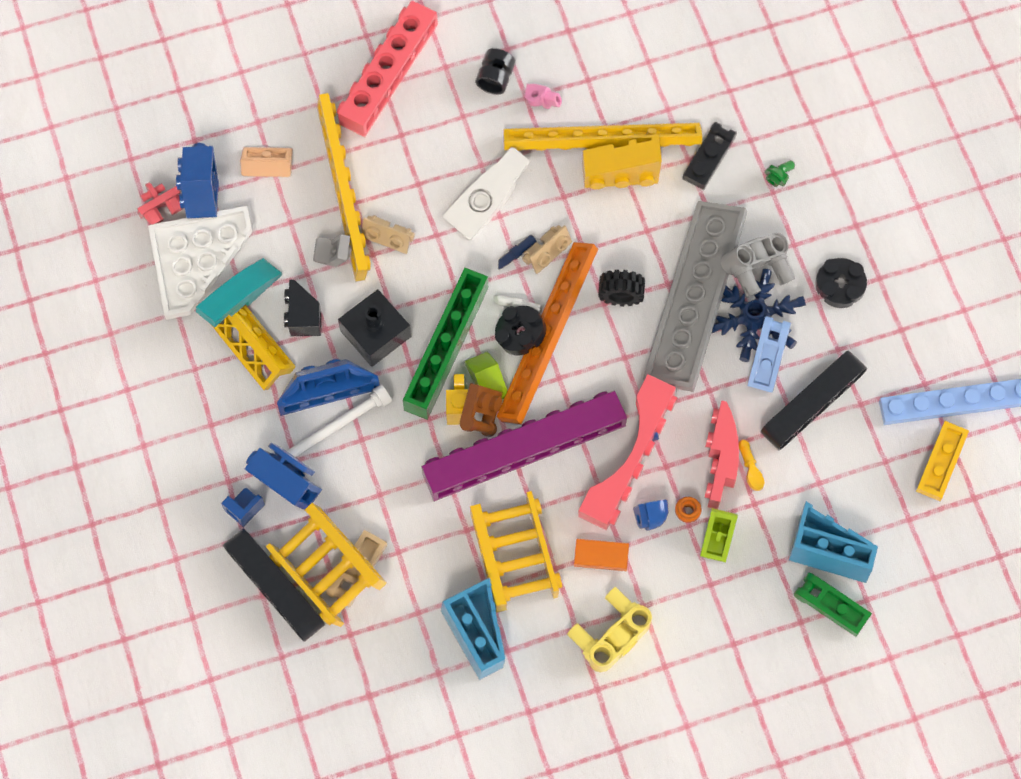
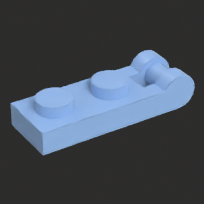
M766 316L747 386L772 393L791 323L783 321V323L773 321L774 318ZM770 331L780 333L778 340L769 337Z

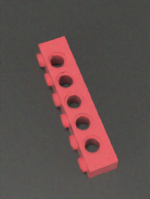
M413 0L407 8L404 7L401 10L398 22L395 26L392 25L387 32V39L383 45H378L373 60L363 68L362 77L351 86L350 95L347 100H343L338 106L339 125L363 137L367 135L438 25L437 12ZM396 47L403 48L401 50H395ZM383 66H391L388 69L382 68ZM373 84L379 85L376 88L369 87ZM360 103L367 104V105H365V106H363V107H358V106H357V105L360 104Z

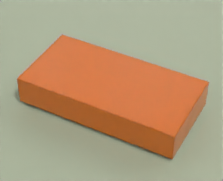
M576 539L574 567L627 571L629 543Z

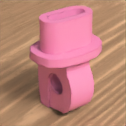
M527 84L525 98L531 106L537 107L542 105L545 109H550L551 106H561L562 99L559 93L552 92L546 86Z

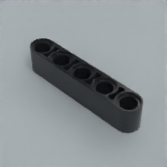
M849 350L846 351L762 428L760 433L780 451L848 390L866 372L867 367Z
M244 528L223 544L224 549L303 642L325 626L318 613Z

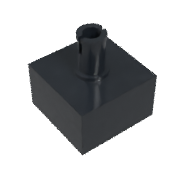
M378 289L338 319L340 332L371 367L412 337L410 324Z

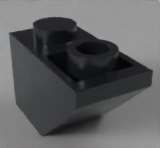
M289 280V289L284 291L285 304H289V312H284V327L289 328L290 336H321L322 312L320 303L298 282Z

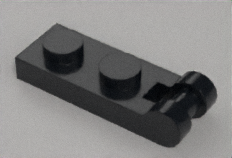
M715 121L684 172L682 179L705 190L735 140L737 132L732 129L728 131L722 128V124ZM717 136L724 139L722 144L715 141Z

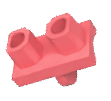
M148 182L145 184L147 192L140 195L143 202L150 198L153 200L137 208V213L140 218L144 217L150 225L161 223L164 219L158 211L160 207L166 205L172 215L183 210L180 207V191L175 186L158 196L159 193L165 190L163 184L161 183L153 187Z

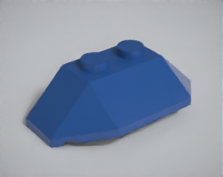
M333 359L328 361L326 365L304 367L301 371L294 374L277 401L280 416L373 392V389L380 385L379 378L374 373L347 359Z

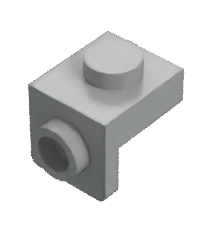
M340 234L332 240L318 237L315 242L313 261L337 267L347 261L352 250L351 245H349L350 236Z

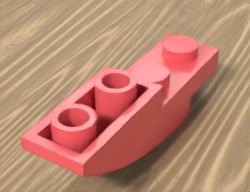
M721 401L719 409L714 408L711 423L716 425L714 433H708L705 446L710 448L708 457L713 458L710 473L715 474L713 483L708 482L705 498L709 499L708 508L714 509L719 507L723 487L734 488L739 463L736 425L726 401Z

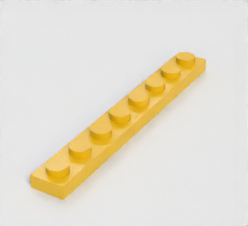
M329 93L319 94L317 110L344 233L350 236L349 245L352 247L350 260L355 281L365 280L367 271L371 269L369 256L364 254L363 248L366 246L364 233H360L358 227L361 224L359 211L354 209L356 202L355 191L349 187L351 174L349 167H345L344 160H346L345 147L340 145L339 138H341L340 125L335 124L336 106L334 102L330 101Z
M700 123L503 129L504 150H509L511 147L518 151L536 149L538 151L546 149L569 150L571 148L591 149L610 144L617 148L629 145L628 141L636 139L637 143L652 140L651 136L659 134L661 147L702 144Z

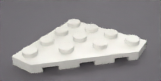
M247 205L217 211V217L182 218L148 225L166 320L191 315L253 231Z

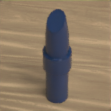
M529 235L518 245H514L509 249V252L498 260V270L521 257L527 249L537 242L536 239Z

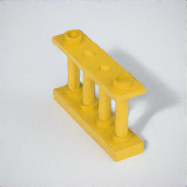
M532 491L526 492L527 504L491 513L487 511L482 512L480 504L470 506V515L487 579L490 578L496 613L507 610L506 602L511 601L510 598L550 588L554 599L558 598L559 589L562 588L559 572L554 573L539 520L538 514H542L541 505L538 498H533ZM527 514L531 516L534 527L532 529L494 538V535H488L487 527L491 526L490 523ZM537 538L541 553L502 563L500 560L495 561L493 552L497 551V548ZM544 563L547 578L512 587L502 586L500 577L504 576V573Z
M311 503L305 509L310 516L307 519L309 522L281 549L271 543L266 548L272 553L269 557L279 568L283 566L321 610L319 616L329 626L334 624L342 627L344 623L337 615L366 587L370 588L372 586L381 590L387 582L321 507ZM322 529L327 535L324 538L325 542L296 568L287 557L315 530L319 531ZM339 548L344 554L341 557L342 561L312 587L304 578V575L332 549L336 550ZM355 567L361 573L358 576L359 580L334 604L329 606L320 595L349 568L353 569Z

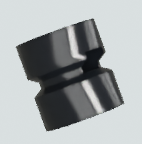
M497 48L488 49L484 55L482 67L477 74L476 85L487 93L503 94L507 88L509 76L512 74L515 66V58L504 50Z

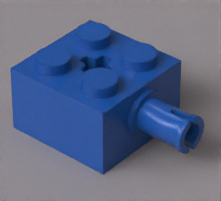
M195 143L192 147H183L182 158H178V172L181 174L176 175L177 190H182V193H180V207L185 208L186 218L217 217L219 180L213 146Z

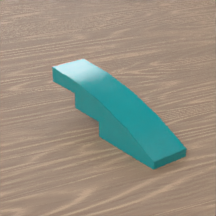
M262 258L233 276L196 306L195 312L213 327H216L228 315L232 317L245 304L249 306L282 276V272Z

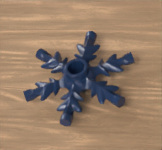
M762 269L760 282L756 280L761 292L755 294V300L750 302L745 301V293L740 297L737 286H734L732 290L727 285L725 286L723 295L726 297H723L721 301L733 303L730 308L739 307L741 313L737 317L728 313L729 318L716 316L719 322L714 323L712 333L722 330L721 335H725L732 327L735 332L739 324L747 327V331L739 335L744 338L736 345L737 348L743 347L739 358L742 362H749L751 350H757L758 345L755 339H760L756 332L763 327L766 316L772 317V315L777 314L783 317L782 312L796 314L793 308L806 306L803 296L790 300V295L785 296L780 303L776 299L773 306L766 305L765 299L772 296V294L767 293L775 286V283H769L772 271L769 269ZM770 331L769 336L772 334V338L778 340L780 333ZM788 336L786 346L789 349L794 348L797 341Z

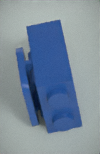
M272 442L269 444L268 447L275 454L262 448L253 451L246 461L247 466L244 470L294 506L305 510L322 491L321 488L305 478L304 473L313 476L315 471L280 446Z

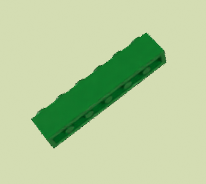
M464 267L403 398L404 411L428 420L488 291V276Z

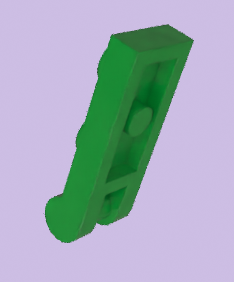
M807 573L804 578L805 583L801 588L798 587L793 594L794 597L802 603L808 604L857 637L872 613L816 575ZM813 589L820 591L817 598L811 594Z

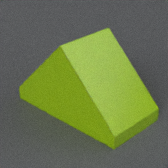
M488 351L464 361L474 384L503 392L501 399L505 398L507 388L498 363Z
M712 508L701 549V557L726 563L738 514Z

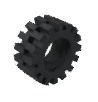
M618 269L614 272L609 270L607 273H602L599 277L598 298L604 301V303H611L613 306L620 304L621 307H624V305L633 306V304L638 305L640 302H643L645 278L641 274H636L634 271L629 273L628 270L620 272Z

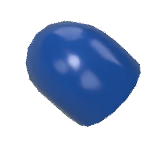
M666 499L639 504L633 508L638 527L640 529L645 528L646 531L661 527L669 513Z

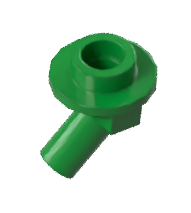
M790 160L778 167L771 164L765 170L766 180L774 187L785 186L789 179L787 172L795 168V163Z

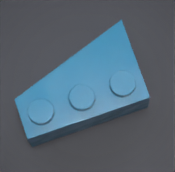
M806 501L798 522L789 561L866 583L873 570L878 546L850 528L846 530L835 523L834 518L829 515L824 516L813 509V505Z
M488 578L442 601L441 613L479 680L502 669L505 663V654L497 622L491 581Z

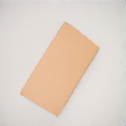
M244 147L240 160L242 176L290 177L292 148Z

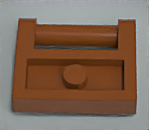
M470 383L460 418V428L468 432L478 431L487 437L494 436L497 432V426L494 422L496 414L502 405L501 396L503 392ZM476 412L483 414L482 421L474 418Z

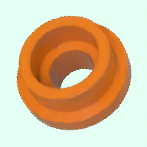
M683 497L676 503L675 514L682 522L692 523L701 515V505L693 497ZM685 507H690L693 510V512L691 514H686L683 511V509Z

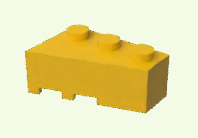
M659 134L652 135V140L637 143L636 139L629 140V145L614 148V145L610 144L583 150L584 188L599 190L611 186L626 188L629 185L648 187L658 184L662 162Z

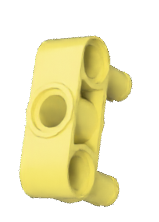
M614 587L605 596V599L621 613V619L615 622L600 640H594L578 623L567 633L583 650L584 658L596 672H606L620 658L624 657L647 633L652 621V614L648 608L636 602L632 603L617 587ZM637 615L645 618L646 623L641 626L636 625L632 618ZM603 652L607 654L609 659L604 663H600L595 660L594 655Z

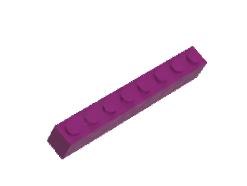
M604 391L598 393L592 400L587 402H575L570 405L569 409L564 411H552L545 416L546 418L538 421L535 419L526 421L522 424V427L515 430H503L498 433L497 437L492 439L483 438L473 444L474 446L469 448H457L451 451L448 456L443 458L434 457L427 460L425 465L421 466L422 475L433 501L435 502L626 427L627 416L616 392L608 393Z

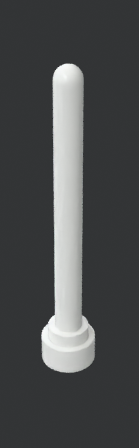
M380 384L373 389L370 398L296 444L287 452L294 457L299 456L373 407H380L381 405L384 407L391 403L390 395L384 386Z

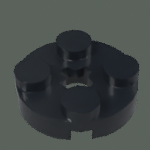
M846 258L828 259L817 273L815 288L818 295L820 293L821 297L824 298V302L836 308H848L863 297L867 288V277L860 263ZM843 278L848 284L840 288L839 284L834 282V280Z
M530 306L507 307L502 312V316L495 327V340L508 354L516 356L529 353L528 350L534 346L537 348L546 335V324L541 314ZM523 326L525 328V331H521L519 335H517L516 330L519 327Z

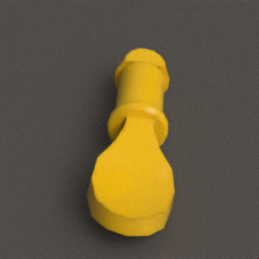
M740 440L738 443L739 450L744 460V466L748 467L747 483L751 489L760 491L765 484L764 477L755 465L757 461L753 457L749 442Z

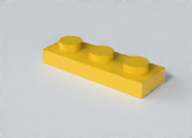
M944 421L916 492L937 501L942 500L969 430Z

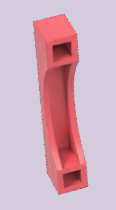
M647 374L636 396L639 431L634 448L626 462L612 476L590 487L578 511V517L605 530L608 529L610 524H616L621 513L618 507L621 501L626 502L633 489L629 485L633 478H639L644 467L640 463L644 455L650 456L655 445L652 439L656 432L659 434L662 432L667 421L663 417L667 410H673L678 397L674 396L676 387Z

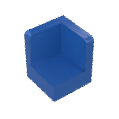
M244 488L234 499L227 496L221 503L224 511L242 527L265 506L263 498L259 494L257 496L254 495L247 488Z

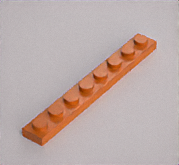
M573 242L541 315L546 324V335L537 348L534 346L528 350L529 353L523 355L496 416L501 422L522 425L597 254L598 248L594 244Z

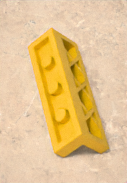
M246 305L232 317L228 315L224 319V323H219L216 327H213L263 390H269L279 376L291 374L296 367ZM231 327H235L238 330L239 342H235L232 338ZM246 346H250L254 350V360H250L247 357ZM261 365H266L272 372L267 379L262 375Z

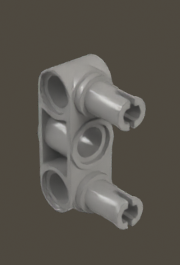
M780 233L752 239L737 246L721 258L722 268L726 273L734 275L738 279L746 298L761 292L752 270L767 263L769 266H772L780 286L795 279L786 260L789 244L785 236Z

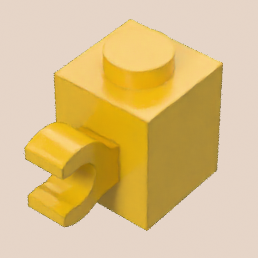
M454 374V390H446L447 425H459L468 393V389H465L464 374Z

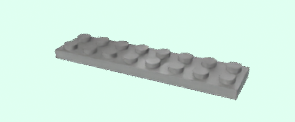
M703 201L697 202L643 380L649 374L676 387V389L694 392L729 276L722 268L721 258L724 254L738 246L747 216L746 208Z

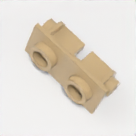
M375 215L373 217H364L361 233H364L365 239L405 254L408 253L409 242H412L415 233L411 232L410 228L407 229L397 224L392 228L390 227L391 222L378 218Z
M559 225L556 227L552 226L540 238L543 245L536 242L524 252L523 261L527 265L531 263L536 274L547 267L551 261L572 243L565 225L563 227Z

